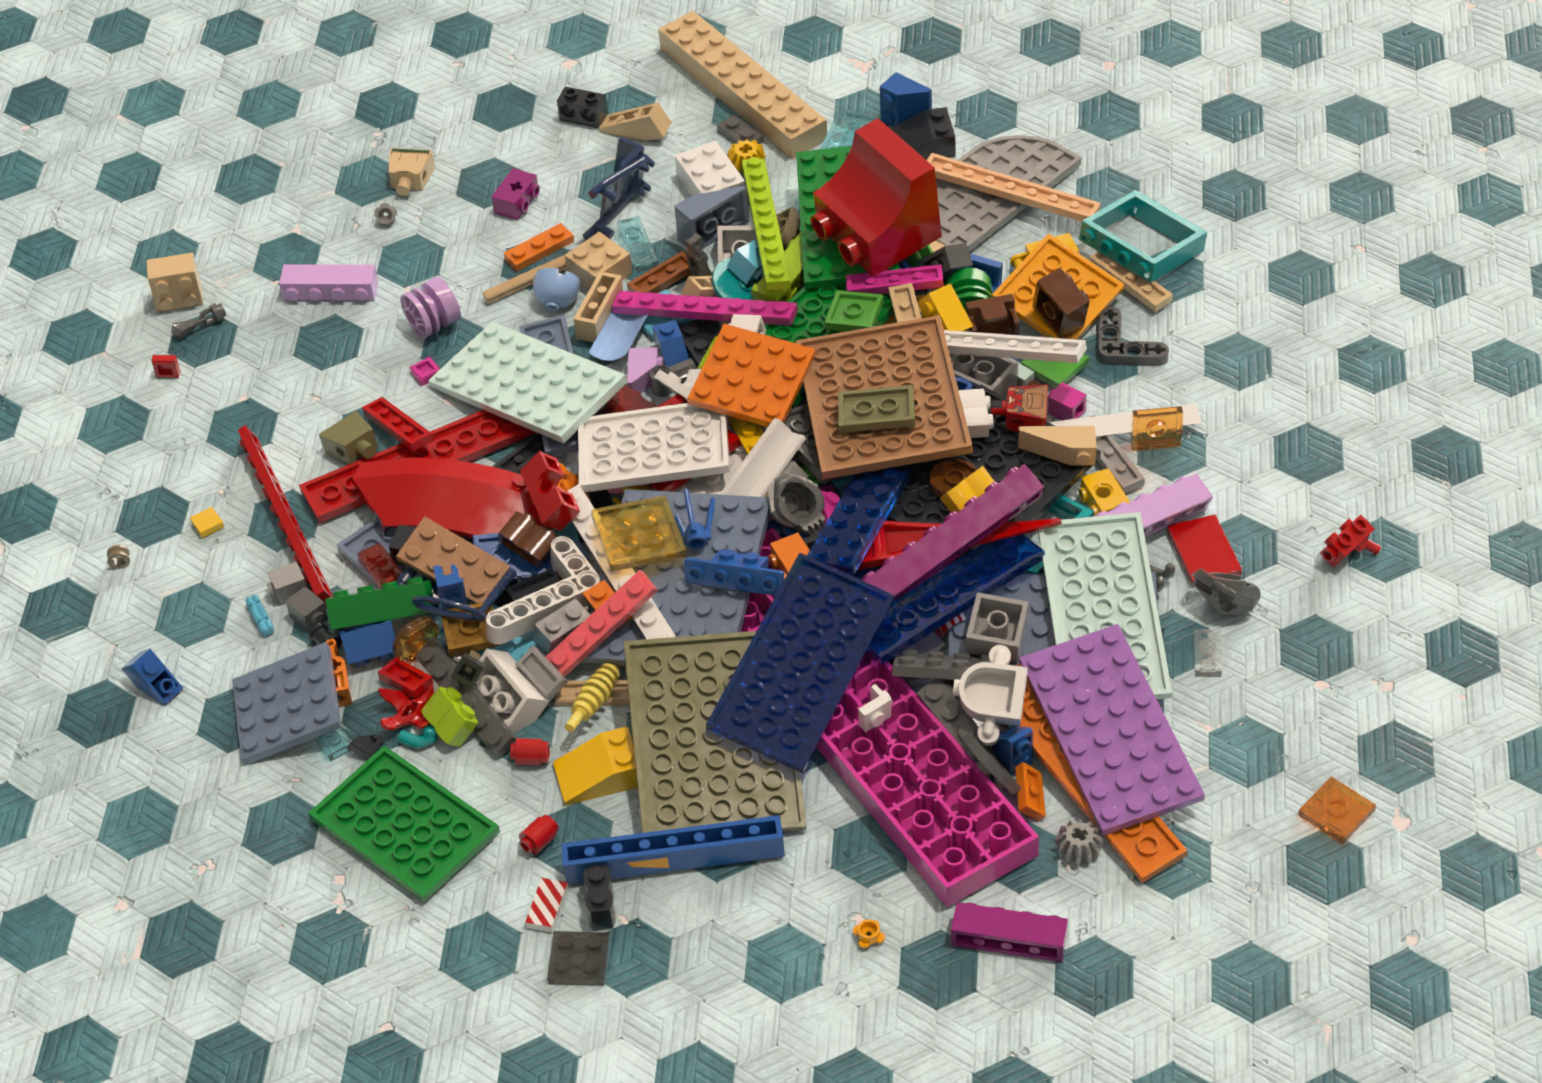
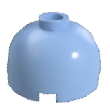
M557 268L537 270L533 281V292L536 299L546 309L551 311H557L570 306L577 299L581 281L573 273L566 271V275L560 274Z

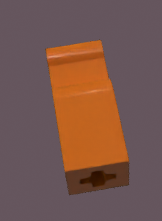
M334 639L327 640L326 643L331 648L337 697L338 694L341 696V701L338 699L339 707L353 705L345 661L339 657L336 641Z

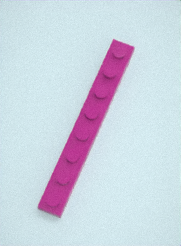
M619 291L612 304L613 313L648 314V316L730 322L733 314L761 315L764 324L787 326L792 325L798 312L797 303L630 291Z

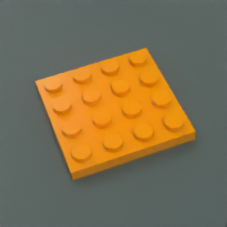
M1048 233L995 290L992 297L1013 294L1015 311L1020 320L1047 338L1050 336L1058 338L1032 308L1037 281L1056 269L1061 268L1073 278L1074 284L1087 294L1090 301L1084 327L1065 338L1079 340L1099 318L1100 314L1124 290L1125 284Z

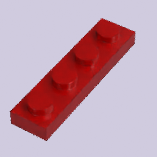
M383 397L362 407L363 413L367 418L413 452L422 449L425 445L434 441L431 432Z

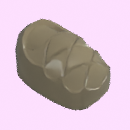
M793 206L776 214L784 251L788 248L790 241L795 239L800 232V213Z

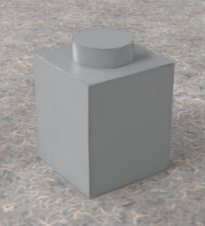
M297 562L268 572L270 582L266 584L271 598L276 596L280 606L286 604L285 600L306 587L305 579Z

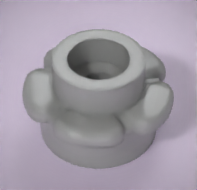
M383 203L380 204L379 208L375 209L374 216L380 225H391L396 220L397 211L390 204ZM385 212L388 213L387 217L383 215Z

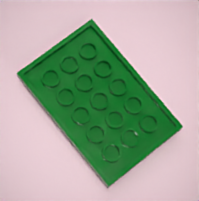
M385 745L308 812L311 821L423 902L429 899L500 833L499 825Z

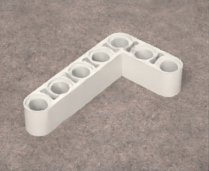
M560 536L551 542V565L562 578V581L488 613L486 617V637L490 643L503 644L533 631L534 625L575 598L583 607L589 606L583 596V592L599 583L600 578L570 538Z

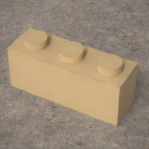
M599 271L573 319L576 339L595 342L612 311V304L618 292L623 291L622 276Z

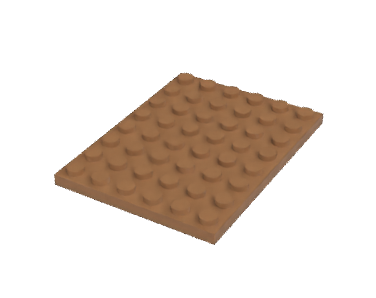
M940 315L796 340V344L816 350L815 358L803 382L823 479L973 453L972 442ZM913 385L915 405L914 427L840 433L838 414L839 391Z

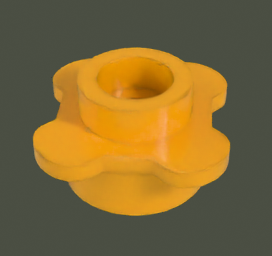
M863 920L853 928V934L858 937L861 948H868L870 945L880 944L885 940V934L880 932L879 922L876 920Z

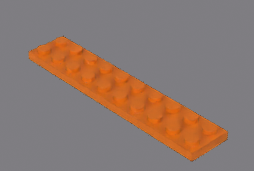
M1027 680L1020 727H1030L1033 730L1034 754L1088 819L1092 821L1093 825L1098 828ZM1159 816L1103 836L1141 883H1144L1187 856V849Z

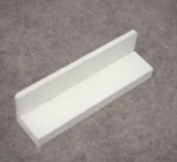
M774 418L723 488L720 495L764 497L773 481L779 477L806 438L803 435L793 433L781 420Z

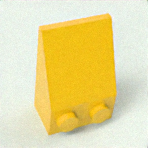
M628 726L602 732L553 761L565 806L638 788L634 746Z

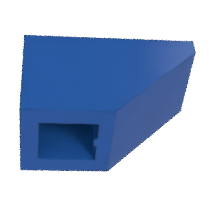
M151 649L139 652L121 668L139 690L162 705H165L183 689L182 685Z
M1013 726L999 734V740L996 744L992 745V754L1001 762L1010 775L1016 773L1015 767L1022 762L1029 766L1033 764V730L1030 727Z

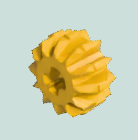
M748 139L745 141L738 140L737 144H731L727 153V157L739 173H743L742 160L756 157L759 159L764 158L766 161L762 144H757L756 140L751 142Z

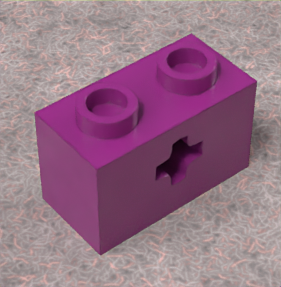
M512 168L491 196L494 214L519 220L522 214L528 210L533 199L539 195L540 186L538 185L537 175Z

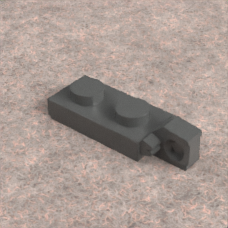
M695 233L692 237L685 240L687 247L684 248L691 276H712L707 263L708 256L702 250L705 243L702 237Z

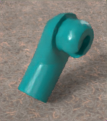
M426 726L423 728V733L419 735L402 730L398 735V743L415 749H421L434 744L438 736L433 726Z

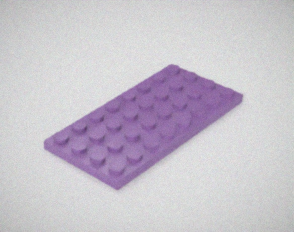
M1119 624L1019 657L1021 667H1028L1027 680L1102 836L1205 800V794Z

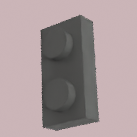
M735 115L730 116L717 125V131L734 144H737L738 140L745 141L746 139L750 142L756 140L757 144L764 142L762 134Z

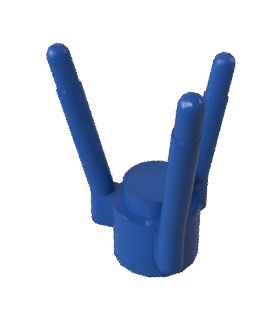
M684 489L689 520L687 529L685 530L678 515H675L674 518L683 537V544L690 549H700L707 544V541L711 540L710 531L715 498L712 497L710 499L706 526L704 528L701 523L695 522L689 490Z

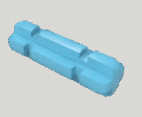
M255 594L245 599L246 606L251 611V615L257 627H259L260 633L265 637L273 634L275 631L273 624L260 603L259 597Z

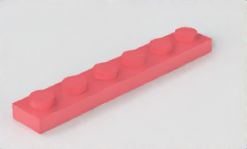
M639 570L556 646L546 658L565 677L646 603L658 589L646 574Z

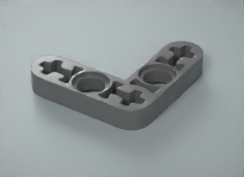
M1107 307L1100 314L1098 357L1102 363L1110 365L1160 366L1168 362L1169 347L1163 342L1121 341V311L1119 309ZM1108 318H1113V324H1108ZM1113 333L1116 336L1113 338H1107L1104 336V334ZM1129 351H1137V352H1139L1140 354H1139V355H1136V356H1132V355H1129L1128 352H1129Z

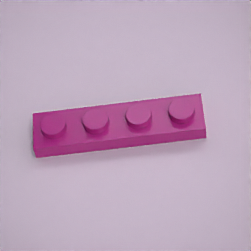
M942 265L888 270L874 277L869 273L846 275L847 291L887 294L889 293L888 287L912 283L914 290L944 287Z

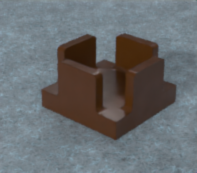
M1013 294L966 302V313L973 325L967 332L1020 336V322L1015 311Z

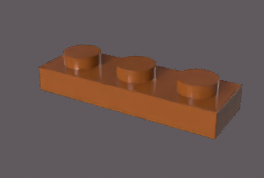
M681 251L628 282V291L659 293L690 274L685 253Z

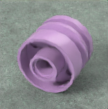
M438 276L423 283L421 290L414 288L411 292H407L400 297L401 307L406 319L413 330L422 338H427L432 333L440 331V325L447 327L461 318V311L456 297L447 283Z

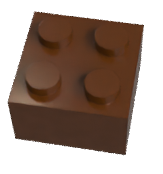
M1058 268L1037 281L1032 308L1058 338L1065 339L1084 327L1090 301L1087 294L1074 284L1073 278L1061 268Z

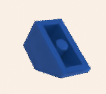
M676 320L653 326L655 347H658L659 357H663V365L670 367L689 359L683 336Z

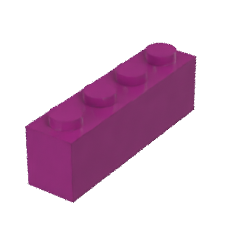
M956 903L951 926V946L1063 963L1068 936L1067 918H1061L1056 915L1033 914L1029 911L1006 910L1002 907H986L974 903Z

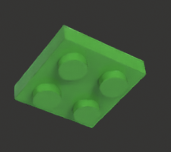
M837 290L824 322L825 330L847 332L875 327L884 303L883 295Z

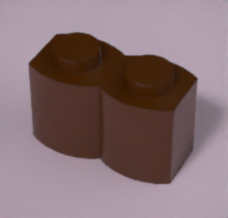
M518 511L514 513L498 533V541L512 552L519 554L524 560L537 568H540L550 556L551 542L556 538V533L552 529L537 525L535 519L530 514H522Z

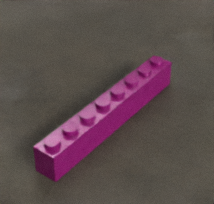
M1025 464L1020 468H1012L1005 474V478L1002 481L991 483L980 497L974 496L964 504V508L958 513L956 511L951 512L945 517L944 523L940 526L929 528L918 542L912 541L903 548V552L896 558L894 556L889 557L883 562L882 568L878 571L867 573L861 579V594L879 615L1041 498L1044 486Z

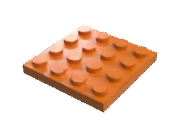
M724 323L687 398L688 404L768 427L774 418L784 423L815 358L816 350Z

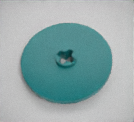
M731 258L718 263L712 273V286L716 295L719 298L753 300L751 291L754 284L759 283V281L754 280L749 284H745L727 267Z

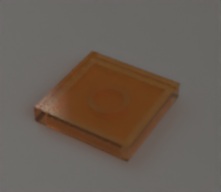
M1182 406L1132 411V451L1180 447L1183 425Z
M1331 776L1299 809L1298 816L1341 844H1344L1374 813L1376 804Z

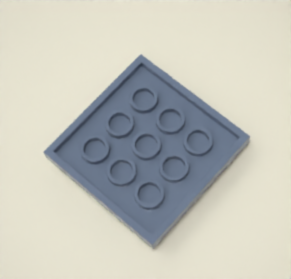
M326 642L232 679L241 760L245 765L342 728L331 648Z

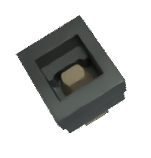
M472 649L469 654L464 653L452 672L451 677L472 688L485 667V664L478 660L480 654Z

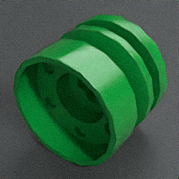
M977 268L957 269L948 274L943 280L944 286L952 285L965 312L966 302L991 298L993 294L990 277L984 271Z

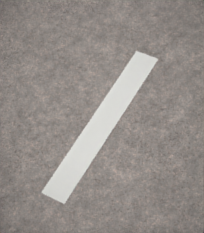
M1188 404L1049 423L1055 426H1095L1097 437L1199 424L1202 422L1197 405Z

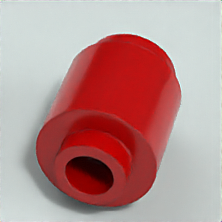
M517 738L516 743H511L510 758L515 759L516 765H542V763H549L550 743L543 741V739Z
M548 815L537 817L519 834V844L525 852L538 854L556 837L559 827L555 820Z

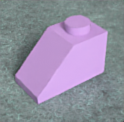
M658 347L629 348L627 374L629 400L637 398L651 387L650 370L657 365H663V357L658 356Z

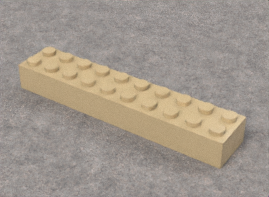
M691 11L658 29L660 49L792 160L796 158V152L809 151L828 140L827 120L696 12Z

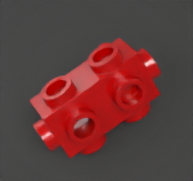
M1360 514L1354 521L1350 518L1347 519L1338 528L1341 531L1339 535L1333 532L1324 541L1327 546L1320 552L1323 559L1334 568L1353 549L1358 553L1366 549L1377 555L1381 546L1368 539L1370 533L1375 528Z

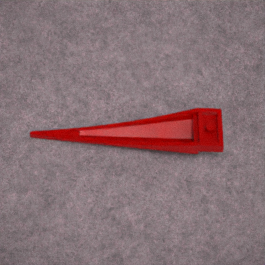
M1058 518L1006 522L975 546L1059 526L1062 522ZM876 520L852 525L856 569L861 570L882 566L883 562L889 557L894 556L896 558L900 555L907 544L912 541L918 542L922 539L923 534L932 526L937 528L941 524Z

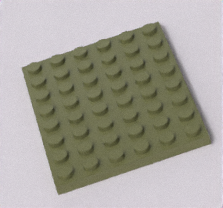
M774 629L624 641L642 833L780 815L782 832L806 830V815L783 630Z

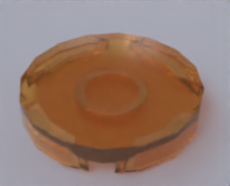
M428 616L419 617L411 621L400 631L393 643L392 650L396 657L402 661L405 659L407 662L416 660L415 656L431 637L434 639L438 638V624Z

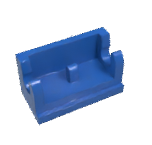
M451 564L452 573L444 575L440 565L433 566L439 598L468 605L463 578L459 577L457 567ZM441 605L442 609L445 610L453 608L450 606Z

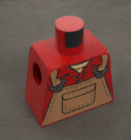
M1048 385L1008 388L1007 401L992 400L991 414L1006 416V429L1019 432V427L1046 426Z

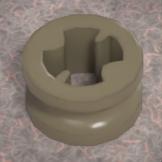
M124 545L111 546L107 550L108 565L114 569L127 567L130 563L129 549Z

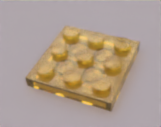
M666 495L591 510V517L611 572L686 557V548Z

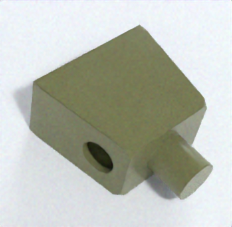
M357 411L319 434L325 453L348 464L354 463L363 457L366 459L372 458L378 447L371 426Z

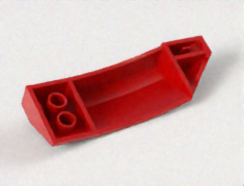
M402 458L363 462L359 464L352 479L355 488L360 489L363 493V499L372 513H376L379 517L380 525L384 530L386 527H398L399 525L417 527L425 516L454 534L473 538V535L499 533L516 511L522 514H530L535 519L537 525L545 527L539 521V514L531 502L532 498L523 483L522 475L487 465L438 458Z

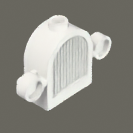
M996 645L990 650V662L972 665L964 672L960 680L955 679L953 696H959L963 710L973 719L984 722L978 728V739L986 746H992L999 740V729L995 723L1019 727L1021 723L1028 667L1009 665L1011 653L1003 645Z

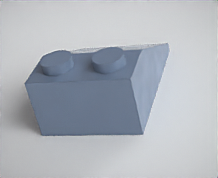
M744 186L692 195L674 206L677 238L684 246H686L685 240L697 233L705 243L704 249L718 240L717 226H742L749 222L746 188Z

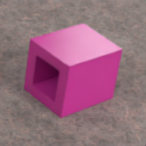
M1062 382L1048 394V414L1062 421L1080 418L1086 412L1087 394Z

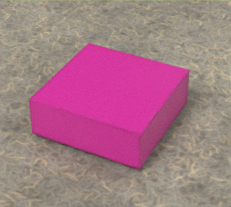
M431 357L409 367L410 373L421 386L428 384V380L440 370Z

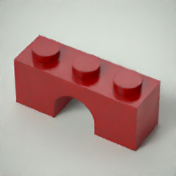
M539 451L520 470L524 479L523 483L528 489L532 498L531 502L539 514V521L547 528L551 527L561 531L580 513V510L572 493L556 487L565 476L558 459Z

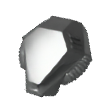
M782 474L777 477L771 484L767 496L770 517L785 527L810 536L823 531L825 517L822 511L825 508V501L818 485L797 474Z
M1202 568L1192 573L1195 579L1193 585L1220 615L1245 614L1253 610L1260 600V589L1253 583L1241 580V575L1223 572L1208 573Z

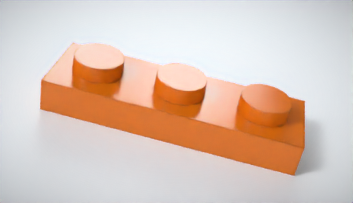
M559 223L504 252V260L518 272L573 243L574 235L562 223Z

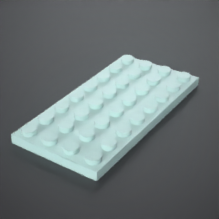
M494 322L487 325L484 330L428 380L433 389L563 444L628 382L626 375Z
M1134 512L1061 520L1062 524L1059 526L1039 530L1038 536L1055 645L1119 624L1156 699L1172 698L1141 513Z

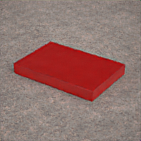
M1216 514L1167 526V533L1193 587H1195L1193 585L1195 579L1192 573L1199 568L1204 569L1208 573L1223 572L1242 575V568Z

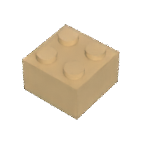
M600 232L565 255L567 271L576 275L581 280L580 285L588 291L599 271L622 276V281L633 274L630 253Z
M193 253L146 260L148 282L157 312L203 305L202 284Z

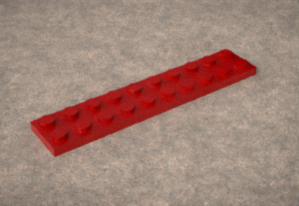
M481 410L430 431L434 441L425 445L422 449L413 452L400 443L376 453L370 459H361L299 485V488L318 523H321L366 504L363 499V493L360 489H356L352 483L360 463L402 458H438L469 462L537 434V432L488 411Z

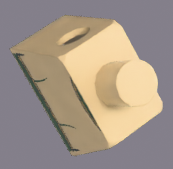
M390 148L389 178L391 188L396 189V192L401 196H407L410 190H423L435 169L432 150Z

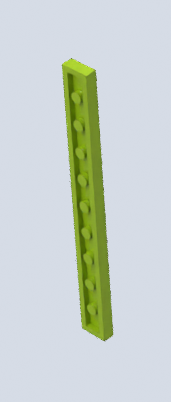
M753 157L742 160V170L766 290L790 289V278L765 159Z

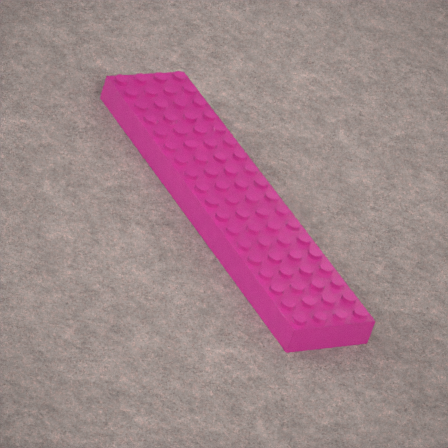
M774 528L766 531L760 556L768 557L771 554L770 543L783 539ZM768 559V568H767V569H773V568L771 567L770 562H769V559ZM822 584L795 595L792 594L787 586L784 587V594L781 597L751 592L741 632L783 630L794 721L946 907L1038 856L1039 836L992 781L977 767L973 759L965 752L901 676H892L893 666L857 624L836 604L837 601ZM876 684L882 691L885 690L892 699L891 717L880 726L873 727L865 732L859 726L858 709L871 702L870 687Z

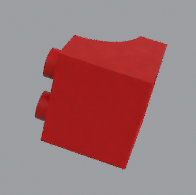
M877 118L856 130L849 154L840 169L825 185L813 192L816 213L810 217V222L814 232L821 240L826 241L831 238L838 245L842 258L849 266L853 267L859 264L874 277L942 237L936 174L934 166L880 119Z

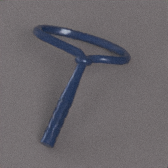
M509 568L493 590H491L479 610L452 600L429 596H415L412 598L411 603L416 608L435 615L467 621L479 620L480 622H486L487 614L485 612L500 597L502 592L515 578L517 572ZM424 603L450 606L471 614L440 609Z

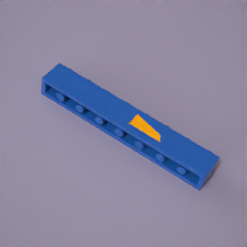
M780 815L561 843L563 868L568 885L584 883L583 874L586 866L606 864L610 870L611 879L785 857Z

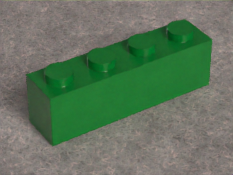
M422 577L406 579L407 584L398 585L397 581L382 583V588L373 589L372 585L358 587V592L348 594V589L332 592V597L325 599L331 629L429 613L412 605L411 600L415 596L433 597L431 581H422ZM424 603L435 607V603Z

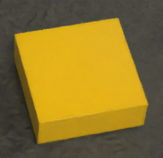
M212 507L190 517L192 525L202 538L224 528L223 521Z

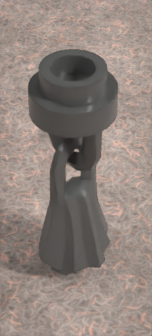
M214 303L209 305V308L203 310L199 314V318L194 321L187 320L173 323L171 334L181 340L199 323L210 325L214 322L222 321L223 317L226 316V312L221 303ZM211 312L213 318L206 320L208 317L204 315Z

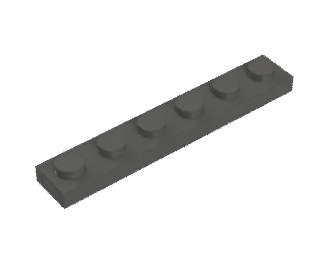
M431 637L415 657L432 676L438 686L444 688L452 687L461 694L463 703L471 707L475 712L474 716L478 724L474 731L494 756L502 758L511 747V743H515L517 737L474 685L472 688H469L451 677L457 663L449 656V653L440 642Z

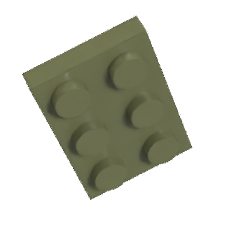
M913 385L839 391L838 414L840 433L914 427L915 405Z

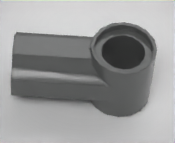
M687 359L670 367L665 365L653 367L650 370L652 393L658 397H666L672 393L654 378L659 370L666 374H669L670 371L682 380L680 383L683 384L687 380L689 369H696L693 360Z

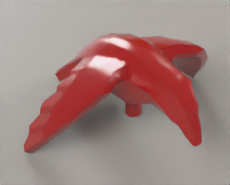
M432 684L421 697L414 700L404 692L388 688H378L380 696L386 703L395 707L397 712L393 717L381 719L380 724L382 728L395 730L402 726L413 725L416 726V729H421L429 724L421 710L434 694V686Z

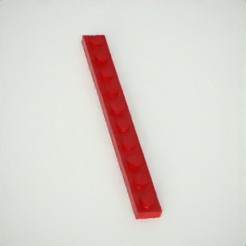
M244 425L238 429L241 436L239 443L244 451L249 453L247 460L257 470L254 475L259 483L264 485L262 492L272 502L270 509L280 519L277 522L278 526L288 536L285 539L286 543L292 551H295L296 554L293 557L299 567L303 568L302 575L307 584L312 587L310 591L320 598L326 606L325 599L332 597L333 594L258 437Z

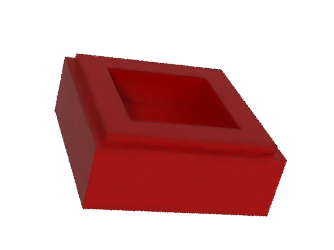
M176 355L152 356L151 362L156 377L179 378L181 371Z

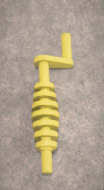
M605 663L585 681L571 707L573 715L565 724V729L568 732H574L581 721L589 720L607 702L620 677L618 669L621 665Z

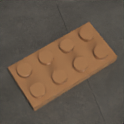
M425 516L396 555L399 562L436 582L433 566L440 565L443 569V574L449 575L452 573L451 564H454L458 569L459 577L463 578L467 601L472 604L484 602L491 590H493L510 568L508 564Z

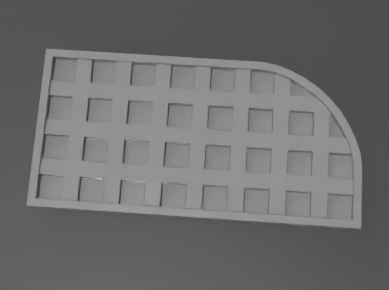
M1024 135L1005 136L988 140L975 146L958 159L961 162L1048 188H1052L1079 167L1082 160L1080 156L1051 140ZM936 178L942 237L937 241L946 246L966 243L970 252L1028 207V205Z

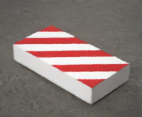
M541 878L525 921L526 928L553 933L569 888L568 882Z

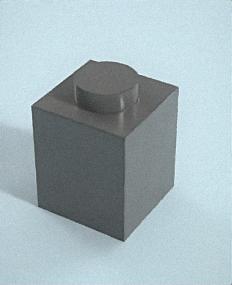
M306 587L285 600L289 617L308 633L314 625L321 622L324 623L328 619L325 603Z

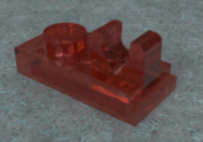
M380 542L357 553L359 561L380 588H382V583L396 581L402 573Z

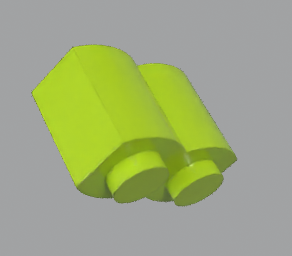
M439 686L422 708V714L435 727L437 734L445 743L460 747L478 724L474 716L475 712L471 707L463 703L461 700L462 696L456 689Z

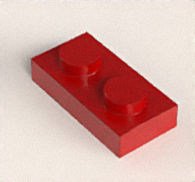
M397 657L378 671L381 681L415 699L426 691L431 684H434L431 675Z

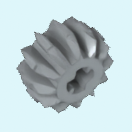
M1081 818L1078 823L1069 820L1067 826L1060 827L1059 834L1056 837L1059 856H1065L1067 863L1074 860L1078 866L1081 861H1085L1090 865L1092 858L1098 859L1100 850L1103 847L1100 829L1093 828L1092 821L1084 824Z

